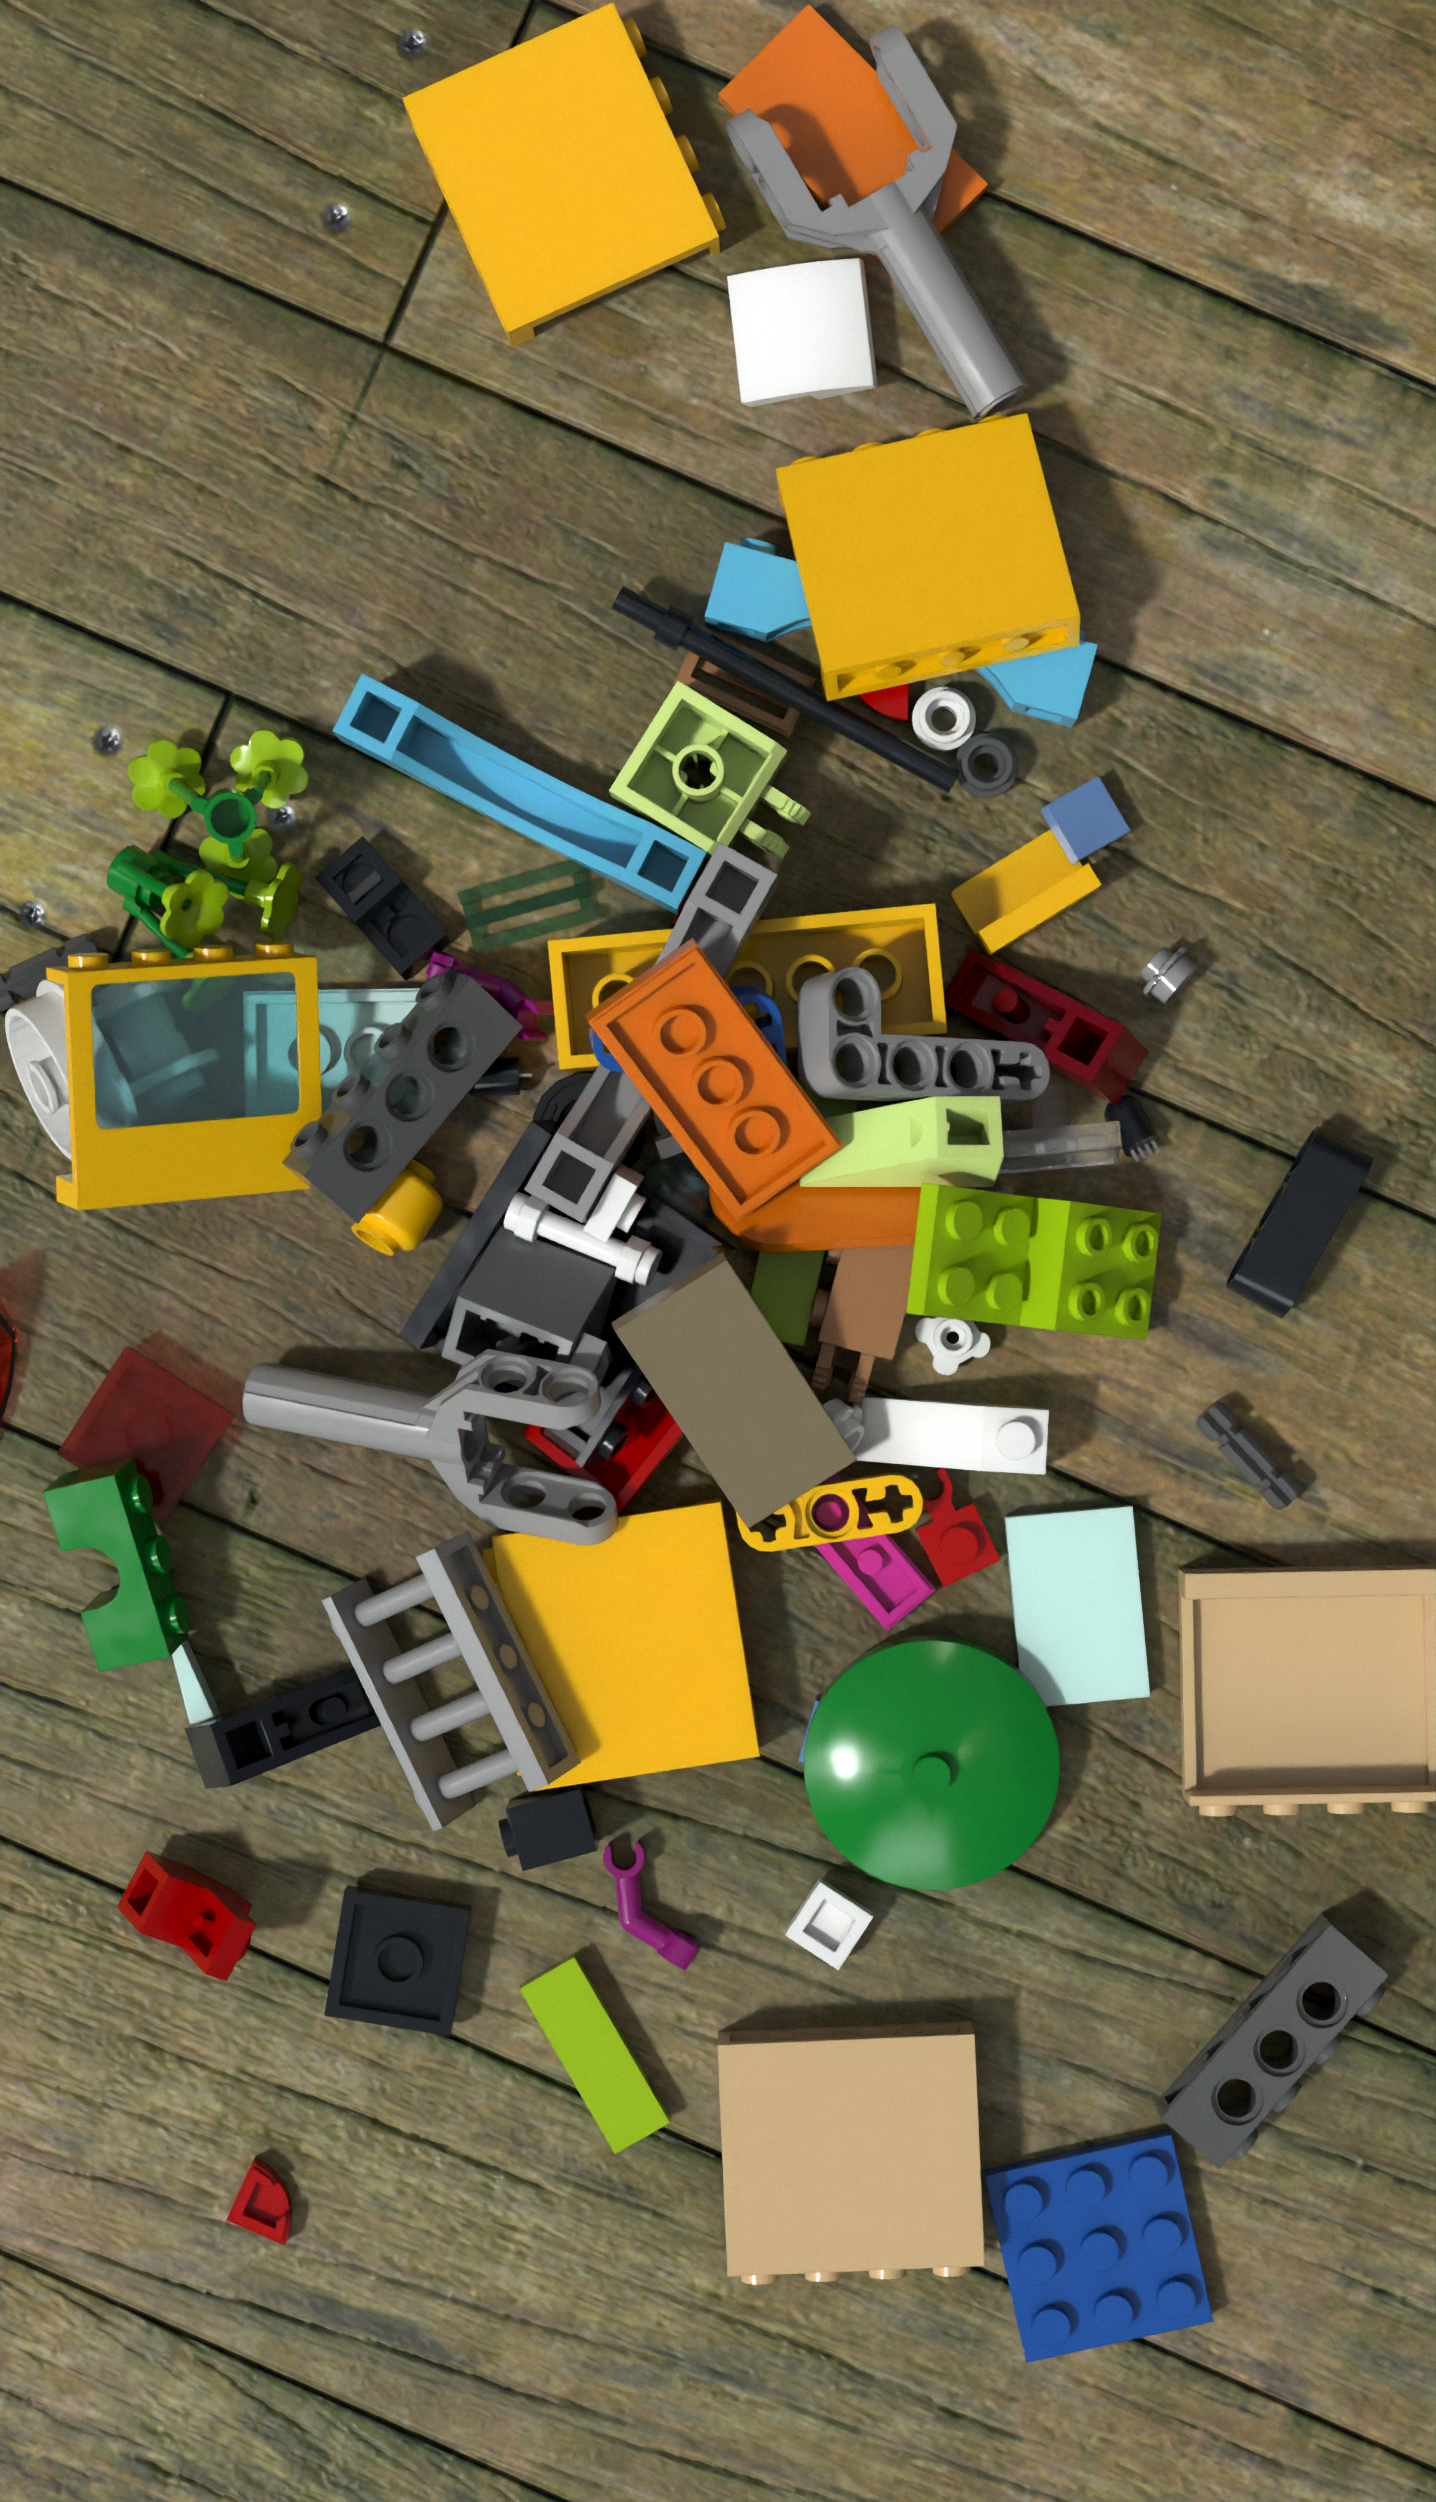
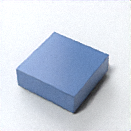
M1099 776L1049 803L1040 810L1072 865L1131 831Z

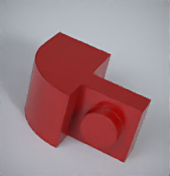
M146 1851L117 1905V1908L139 1933L181 1947L206 1975L226 1982L235 1964L248 1951L251 1934L256 1926V1923L248 1916L253 1905L240 1894L187 1865Z

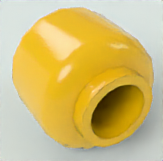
M412 1159L358 1224L354 1222L351 1227L352 1232L370 1247L389 1256L395 1255L397 1250L409 1252L416 1249L443 1209L441 1195L433 1186L436 1180L434 1173Z

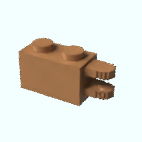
M914 1244L833 1249L827 1251L825 1263L836 1266L830 1291L818 1288L808 1324L820 1328L817 1340L821 1342L810 1385L815 1393L823 1394L825 1388L829 1386L833 1372L832 1361L836 1346L860 1352L856 1369L851 1374L847 1389L849 1402L862 1405L875 1356L893 1361L907 1309Z

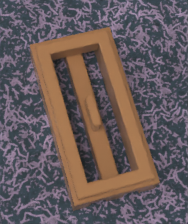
M704 626L700 627L813 690L816 679ZM688 652L674 682V685L677 681L683 683L724 710L787 740L790 739L798 718L802 714L691 652ZM695 669L787 711L784 719L782 720L693 678L692 675Z

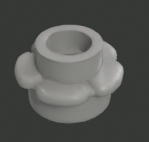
M1164 947L1147 964L1140 974L1148 982L1143 989L1146 997L1152 994L1163 1005H1166L1191 979L1198 966L1185 956L1188 952L1186 947H1181L1174 954L1167 947Z

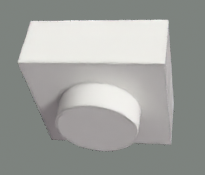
M621 1164L614 1173L583 1230L605 1243L616 1227L628 1233L646 1201V1198L636 1193L644 1176Z
M819 1878L785 1929V1936L839 1970L873 1919V1912Z

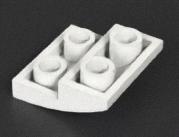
M853 258L817 261L727 276L742 404L755 407L809 395L819 400L878 388L864 260Z

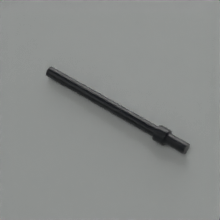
M625 586L622 587L617 595L612 609L655 632L654 640L674 651H677L679 647L688 650L946 793L950 792L961 772L960 770L832 700L827 701L826 697L692 624L694 617L671 605L667 610Z

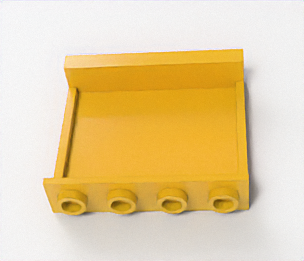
M613 2L402 98L410 123L512 348L535 338L533 327L704 249H708L711 257L720 253L718 232L726 229L721 211L711 192L703 196L700 195L691 175L700 170L693 149L685 134L674 138L665 116L673 113L665 87L659 76L648 80L639 60L640 57L647 55L640 32L632 18L622 22Z
M1027 413L1010 417L1001 414L992 415L974 425L951 430L941 428L929 429L911 439L888 444L879 442L866 443L856 447L852 452L825 458L807 456L795 460L789 466L775 468L781 508H784L820 660L821 677L827 701L1080 646V612Z
M721 1498L697 1501L694 1505L618 1516L619 1522L615 1533L611 1538L595 1545H577L519 1532L506 1533V1531L496 1532L492 1536L493 1548L483 1549V1560L495 1586L500 1588L503 1603L581 1761L580 1764L549 1785L537 1790L760 1757L759 1739Z

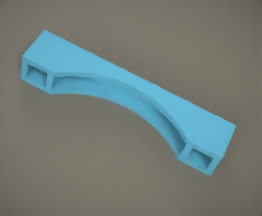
M741 538L740 545L725 542L705 613V627L766 644L795 631L812 628L796 561L776 556L778 548L761 540ZM1080 630V646L976 668V670L994 687L1010 711L1072 728L1079 715L1098 644L1084 641L1086 632Z
M361 674L332 730L342 742L676 915L680 914L708 861L707 852L646 820L629 814L552 777L475 736L415 700L364 674Z

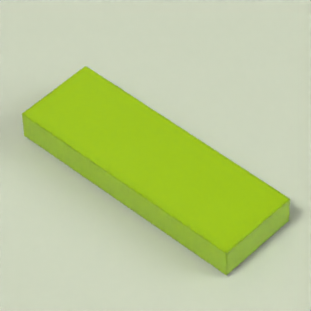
M576 1953L520 1985L519 1990L614 2154L619 2153L670 2123L671 2117Z

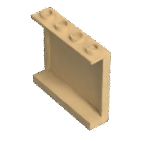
M1389 1564L1178 1569L1183 1798L1189 1806H1199L1200 1815L1216 1817L1237 1815L1238 1805H1263V1813L1269 1815L1301 1814L1302 1804H1327V1812L1335 1814L1366 1812V1803L1391 1802V1810L1394 1812L1422 1813L1430 1811V1802H1436V1565Z
M971 2021L718 2032L717 2053L727 2277L741 2276L743 2283L752 2285L777 2282L780 2274H805V2279L809 2281L831 2282L843 2278V2272L869 2271V2276L875 2279H897L906 2276L907 2269L932 2268L933 2274L938 2276L956 2277L969 2274L971 2267L985 2266L975 2033Z

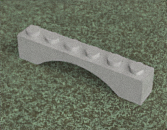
M719 842L687 899L656 963L693 937L725 981L780 883L778 875ZM599 1064L575 1105L556 1132L524 1189L581 1223L588 1222L610 1180L622 1164L652 1110V1107L626 1073L613 1072Z

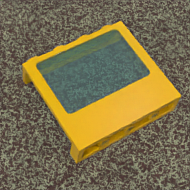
M269 941L255 943V954L233 955V946L204 945L193 947L194 958L171 959V950L140 949L131 951V962L108 963L107 953H76L68 955V966L46 967L47 981L64 985L72 1174L56 1176L57 1202L79 1211L311 1189L282 1162L291 1153L290 1146L296 1134L305 1125L318 1121L322 1116L317 957L294 952V942Z

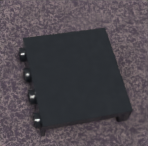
M534 1120L530 1122L399 1335L416 1348L424 1349L434 1346L439 1351H443L457 1296L499 1227L504 1224L508 1207L516 1193L521 1192L528 1196L531 1195L524 1189L561 1126L555 1120ZM643 1182L639 1185L636 1193L646 1198V1201L628 1233L616 1227L611 1237L627 1243L633 1235L650 1242L652 1247L662 1250L659 1266L648 1286L637 1282L632 1284L617 1278L600 1338L608 1343L613 1359L599 1387L601 1398L599 1412L594 1418L584 1424L572 1426L564 1430L547 1428L580 1452L575 1463L582 1468L601 1462L604 1459L607 1461L614 1459L631 1435V1429L626 1424L638 1406L645 1408L657 1395L614 1331L611 1323L723 1252L730 1262L738 1250ZM550 1205V1212L565 1217L584 1226L587 1224L581 1223L580 1221L574 1219L573 1217L567 1215L566 1213ZM501 1382L494 1387L495 1391L500 1393H509L521 1389L506 1382ZM576 1392L556 1403L561 1405L579 1403L587 1395Z

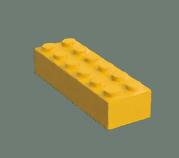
M935 903L758 920L725 979L729 987L755 985L764 989L773 998L782 1017L786 1053L798 1052L797 1000L804 982L816 975L853 966L868 971L879 985L881 994V1034L947 1037ZM673 929L548 941L559 1070L565 1073L596 1071L600 1062L596 1059L589 1042V1029L591 1026L587 1022L585 1014L654 966ZM835 989V1001L839 1010L842 1011L843 999L840 992ZM754 1004L744 1006L754 1022L756 1019L766 1016V1014L759 1013Z

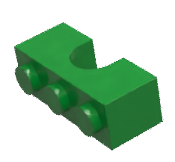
M134 1457L63 1473L43 1491L61 1552L78 1548L97 1549L111 1558L119 1572V1588L100 1592L80 1612L99 1672L170 1657L189 1636L190 1615L184 1598L181 1595H176L169 1573L172 1565L171 1552L166 1539L162 1535H158L151 1515L153 1495L147 1478L144 1475H139Z

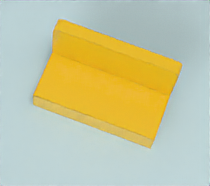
M1050 829L955 888L951 892V899L986 955L991 957L1091 895L1102 884L1089 863L1082 866L1080 861L1074 865L1070 863Z

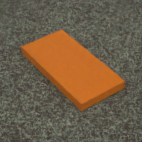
M809 4L718 93V101L733 116L750 108L757 117L769 122L808 190L826 209H828L829 200L839 194L842 195L848 207L883 186L904 176L903 171L907 168L905 165L906 161H908L907 155L919 148L878 80L877 72ZM953 148L951 149L933 218V223L941 236L988 188V183ZM871 254L885 268L879 256Z
M693 937L585 1014V1018L737 1222L843 1147L838 1136Z

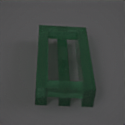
M573 860L458 892L476 955L598 921L583 866ZM565 877H573L574 887L477 913L476 902ZM579 899L582 911L484 938L481 926Z

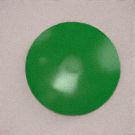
M918 1635L890 1641L867 1651L846 1666L829 1684L819 1700L808 1728L804 1751V1779L808 1799L820 1827L839 1852L854 1865L882 1881L901 1887L930 1891L949 1890L981 1882L1004 1870L1024 1854L1043 1830L1054 1806L1059 1786V1746L1056 1730L1043 1698L1024 1673L1009 1660L983 1645L966 1639L942 1635Z

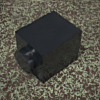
M584 1783L551 1788L511 1799L506 1807L508 1818L499 1820L500 1834L508 1857L519 1856L522 1871L595 1852L600 1842Z

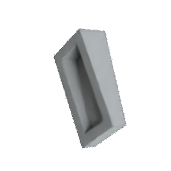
M583 1332L569 1364L589 1369L596 1375L600 1387L613 1358L606 1341Z

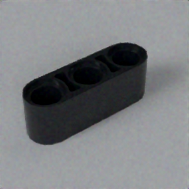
M1315 1127L1298 1152L1227 1279L1226 1288L1282 1319L1289 1312L1364 1182L1372 1166L1373 1157L1322 1128Z

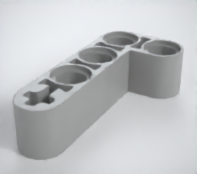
M853 966L816 975L805 981L799 991L797 1000L798 1072L805 1089L814 1096L829 1099L909 1102L934 1096H1000L1001 1105L1035 1099L1045 1091L1049 1084V1062L1043 1051L1034 1044L1015 1041L881 1034L880 989L875 978L865 969ZM835 989L840 992L843 999L842 1011L839 1010L835 1001ZM836 1054L843 1061V1077L839 1075L836 1069ZM894 1057L900 1066V1079L894 1073ZM951 1061H952V1063H953V1065H954V1067H955V1070H956V1081H955V1082H954V1080H953V1078H952V1076H951V1073H950V1062H951ZM998 1067L999 1071L1007 1072L1008 1077L994 1078L995 1068Z

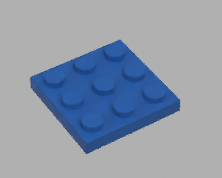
M1169 2129L983 2170L1026 2363L1213 2322L1175 2147Z

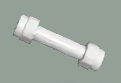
M517 1192L512 1199L504 1219V1228L513 1231L515 1236L533 1243L540 1235L617 1267L615 1277L632 1284L637 1282L644 1286H648L651 1283L659 1266L662 1250L652 1247L650 1242L632 1235L627 1243L611 1236L605 1243L583 1230L584 1225L550 1212V1204L532 1194L528 1196Z

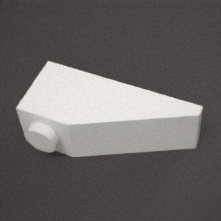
M864 1397L862 1405L853 1403V1407H860L864 1414L860 1425L864 1427L865 1433L860 1444L853 1451L858 1461L976 1471L1046 1474L1049 1410L1044 1407Z

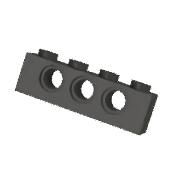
M448 967L442 974L434 975L423 984L416 995L415 1001L417 1004L401 1023L398 1022L391 1025L379 1036L374 1045L375 1053L359 1072L351 1073L340 1082L333 1093V1103L318 1121L308 1123L296 1134L290 1146L291 1153L282 1162L334 1210L357 1224L523 1028L472 977ZM446 1027L448 1031L447 1044L439 1054L433 1056L431 1051L433 1037L439 1030ZM406 1077L407 1090L405 1095L399 1102L391 1105L389 1099L391 1087L398 1079ZM365 1126L366 1138L363 1145L356 1152L349 1154L347 1146L350 1135L357 1128Z
M1321 1913L1156 2101L1155 2106L1161 2119L1218 2169L1229 2158L1234 2161L1241 2159L1256 2142L1259 2136V2131L1256 2127L1272 2109L1276 2113L1281 2112L1296 2097L1301 2088V2083L1298 2079L1314 2061L1318 2065L1324 2063L1338 2049L1343 2040V2035L1340 2031L1356 2013L1359 2016H1364L1376 2006L1386 1989L1382 1983L1389 1974L1374 1958ZM1317 1982H1326L1332 1985L1333 1995L1331 2001L1324 2008L1309 2010L1303 2007L1302 1997L1310 1985ZM1281 2030L1291 2034L1290 2047L1282 2056L1268 2058L1260 2054V2044L1268 2033ZM1232 2079H1242L1249 2083V2093L1240 2104L1227 2106L1218 2102L1219 2089L1225 2082Z

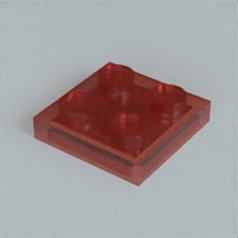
M126 1346L62 1444L57 1455L79 1469L134 1457L139 1475H144L147 1478L152 1490L153 1508L151 1515L165 1523L175 1511L236 1414L131 1346Z

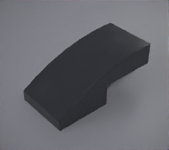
M363 836L315 877L348 917L361 929L406 981L431 960L434 951H441L454 940Z

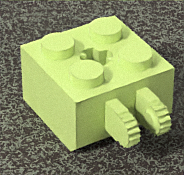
M679 681L674 685L609 789L613 801L640 818L706 851L708 860L712 857L719 842L732 848L739 835L779 859L784 858L790 847L785 844L783 838L749 820L760 802L776 810L781 817L789 822L798 823L803 826L811 814L802 805L771 786L787 760V750L776 741ZM698 761L710 763V777L714 782L704 788L703 784L700 785V789L688 787V776L683 769L692 762L695 768H698Z

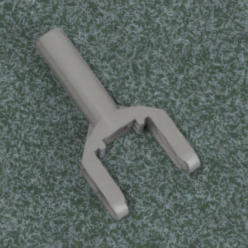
M893 24L872 36L869 42L877 63V78L919 147L907 155L908 161L905 163L907 168L903 171L904 176L883 186L848 207L842 195L839 194L830 199L828 209L821 212L769 122L757 117L748 108L726 121V129L739 157L788 239L828 250L851 248L879 256L974 419L986 418L1017 400L1025 392L1029 384L933 223L958 125L902 31Z
M487 1349L463 1365L458 1372L455 1382L436 1395L263 1361L261 1364L255 1365L246 1381L243 1392V1414L248 1423L430 1460L454 1496L490 1527L577 1545L602 1543L611 1538L617 1530L619 1521L614 1496L598 1482L502 1463L506 1456L505 1446L490 1443L488 1437L486 1416L556 1430H564L572 1426L584 1424L594 1418L600 1410L601 1398L596 1375L589 1369ZM508 1380H519L525 1383L521 1389L509 1393H500L495 1391L494 1388L497 1384ZM567 1392H581L587 1395L584 1400L571 1405H561L554 1401L558 1396ZM528 1494H537L544 1498L540 1504L531 1508H519L512 1504L517 1498ZM587 1506H596L604 1510L601 1516L588 1521L572 1517L575 1511Z

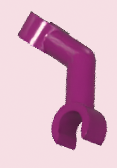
M441 951L433 952L426 971L428 975L426 981L436 974H442L447 967L470 976L523 1026L517 1034L520 1039L549 1040L548 1036L538 1027L537 1015H554L552 1001L548 999H531L508 979L467 967L461 959L454 955Z
M640 1839L635 1843L636 1863L630 1867H622L614 1859L613 1843L610 1841L605 1848L603 1860L606 1869L615 1877L618 1915L621 1927L626 1932L656 1949L663 1958L672 1964L686 1970L701 1944L689 1935L675 1928H669L644 1912L640 1870L647 1858L644 1843Z

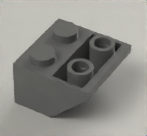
M504 1224L501 1225L457 1296L441 1357L465 1365L485 1350L492 1349L569 1364L583 1332L596 1338H601L617 1277H615L617 1267L539 1236L532 1243L515 1236L513 1231L504 1228ZM519 1380L504 1381L519 1388L525 1385L524 1382ZM576 1392L563 1393L554 1401L558 1402Z

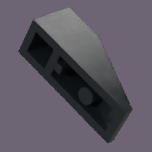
M350 1667L220 1714L213 1719L202 1721L185 1728V1732L205 1789L235 1785L379 1727L381 1723L354 1667Z

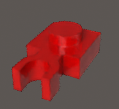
M939 1467L935 1469V1472L942 1483L940 1494L932 1499L922 1497L923 1509L928 1511L932 1520L915 1528L944 1588L1001 1559L974 1503L971 1501L956 1509L951 1502L953 1493L951 1481L945 1468Z

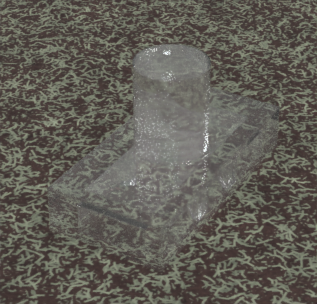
M1059 1084L1047 1085L1041 1095L1035 1099H1030L1033 1129L1002 1131L1004 1158L998 1174L1118 1164L1122 1148L1119 1121L1071 1125L1067 1087Z

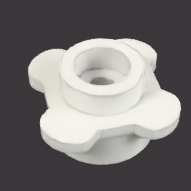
M924 1317L917 1323L915 1328L916 1338L920 1342L926 1343L934 1356L933 1368L943 1375L954 1374L960 1363L972 1356L982 1358L990 1349V1338L987 1334L979 1332L974 1321ZM951 1331H955L959 1335V1340L955 1344H950L947 1341V1334Z

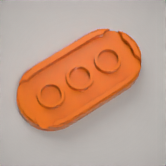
M798 1178L737 1222L711 1186H709L710 1204L716 1220L726 1231L729 1229L733 1235L741 1238L740 1242L757 1251L785 1253L910 1245L915 1243L921 1187H800V1178Z

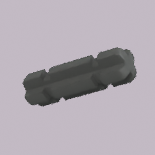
M81 934L64 942L65 948L61 950L53 947L10 967V973L7 975L0 972V1012L17 1005V998L23 997V999L26 998L28 1000L36 996L39 983L47 979L46 967L68 966L69 954L101 953L94 938L89 934Z
M1218 1401L1211 1404L1197 1418V1427L1210 1441L1214 1442L1217 1440L1220 1443L1218 1447L1220 1452L1251 1485H1259L1262 1488L1259 1493L1273 1508L1282 1510L1291 1504L1302 1490L1300 1484L1287 1470L1283 1469L1280 1471L1277 1468L1279 1462L1245 1426L1239 1427L1235 1423L1238 1418L1225 1404Z

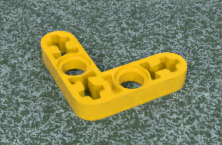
M886 1473L818 1484L774 1512L777 1515L784 1514L786 1524L776 1527V1537L773 1539H764L761 1529H748L737 1512L736 1515L738 1528L745 1542L750 1547L759 1551L773 1552L892 1534L907 1530L918 1521L923 1510V1498L919 1487L911 1478L901 1473ZM889 1485H898L901 1495L912 1496V1505L902 1509L903 1518L890 1520L887 1510L869 1511L868 1516L872 1525L858 1527L859 1506L852 1490L867 1488L866 1502L884 1498L886 1495L885 1487ZM826 1494H836L842 1497L849 1507L847 1522L836 1530H825L819 1527L812 1517V1507L815 1501Z

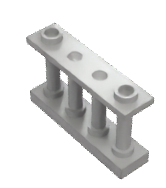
M469 1530L415 1557L423 1574L375 1596L366 1578H363L321 1600L329 1615L332 1629L344 1646L414 1791L415 1800L423 1810L433 1832L445 1827L476 1806L469 1793L475 1789L520 1772L528 1791L532 1792L549 1785L581 1763ZM435 1597L451 1632L402 1653L386 1618ZM463 1655L479 1690L430 1711L414 1676ZM491 1713L507 1749L458 1769L441 1734Z

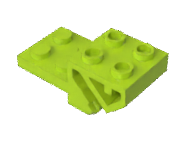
M922 1183L906 1313L1147 1341L1162 1214L1082 1202L1034 1198Z

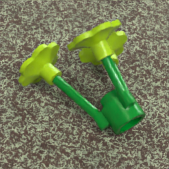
M269 728L256 730L252 734L249 743L239 744L231 753V766L238 773L235 781L236 789H220L209 798L203 797L206 784L199 774L202 762L198 752L188 746L177 748L167 739L152 741L147 748L146 755L133 758L128 765L127 771L128 777L135 784L132 791V800L141 810L147 812L157 810L163 817L175 819L185 812L189 804L193 811L203 814L206 829L211 837L204 839L199 847V856L206 865L205 869L248 883L251 879L270 883L276 877L278 869L276 861L270 855L273 848L272 838L265 830L255 829L257 815L254 806L261 801L269 808L278 809L283 807L288 802L291 794L300 793L306 788L310 777L308 770L302 764L305 756L302 744L291 737L281 739L274 730ZM229 892L235 899L244 900V896Z
M131 845L121 850L112 861L107 873L106 883L109 889L124 897L123 910L140 919L178 959L194 958V953L189 949L199 945L204 935H212L219 930L224 921L222 907L228 899V891L244 896V901L248 904L263 908L261 932L266 933L271 939L279 940L285 931L286 924L293 919L297 910L298 892L302 884L303 874L301 870L296 869L295 864L285 862L281 866L276 879L271 884L256 879H251L248 883L177 860L162 850H157L153 855H150L139 847ZM174 873L187 879L184 883L175 884L174 876L171 874ZM162 905L165 906L166 912L161 921L153 914L150 907L158 908ZM238 975L190 978L192 980L190 987L180 998L179 1005L192 1015L203 1012L211 1002L220 1000L229 992L234 984V979Z

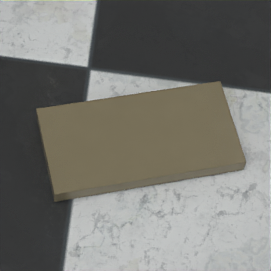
M723 1252L611 1323L614 1331L748 1529L857 1460L850 1446Z

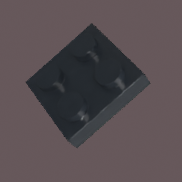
M347 1885L344 1890L324 2016L451 2036L472 1906Z

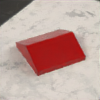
M656 1395L645 1408L640 1406L636 1408L626 1424L631 1429V1435L622 1450L611 1461L604 1459L601 1462L582 1468L575 1463L580 1452L546 1427L529 1424L522 1435L575 1478L598 1482L614 1496L617 1512L622 1514L684 1433L659 1396Z

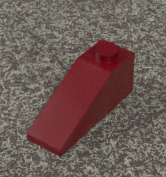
M973 947L944 992L945 1007L1001 1041L1027 1042L1036 1045L1046 1056L1051 1071L1115 1106L1149 1052L1125 1026Z

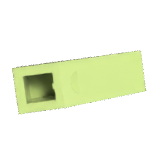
M934 1096L825 1118L842 1142L843 1147L801 1176L800 1187H921L922 1183L955 1187H994L1004 1158L1000 1096Z

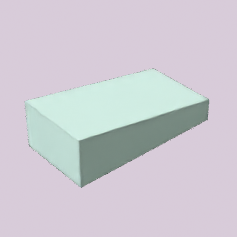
M185 1640L172 1654L189 1723L193 1724L213 1719L220 1712L188 1640Z

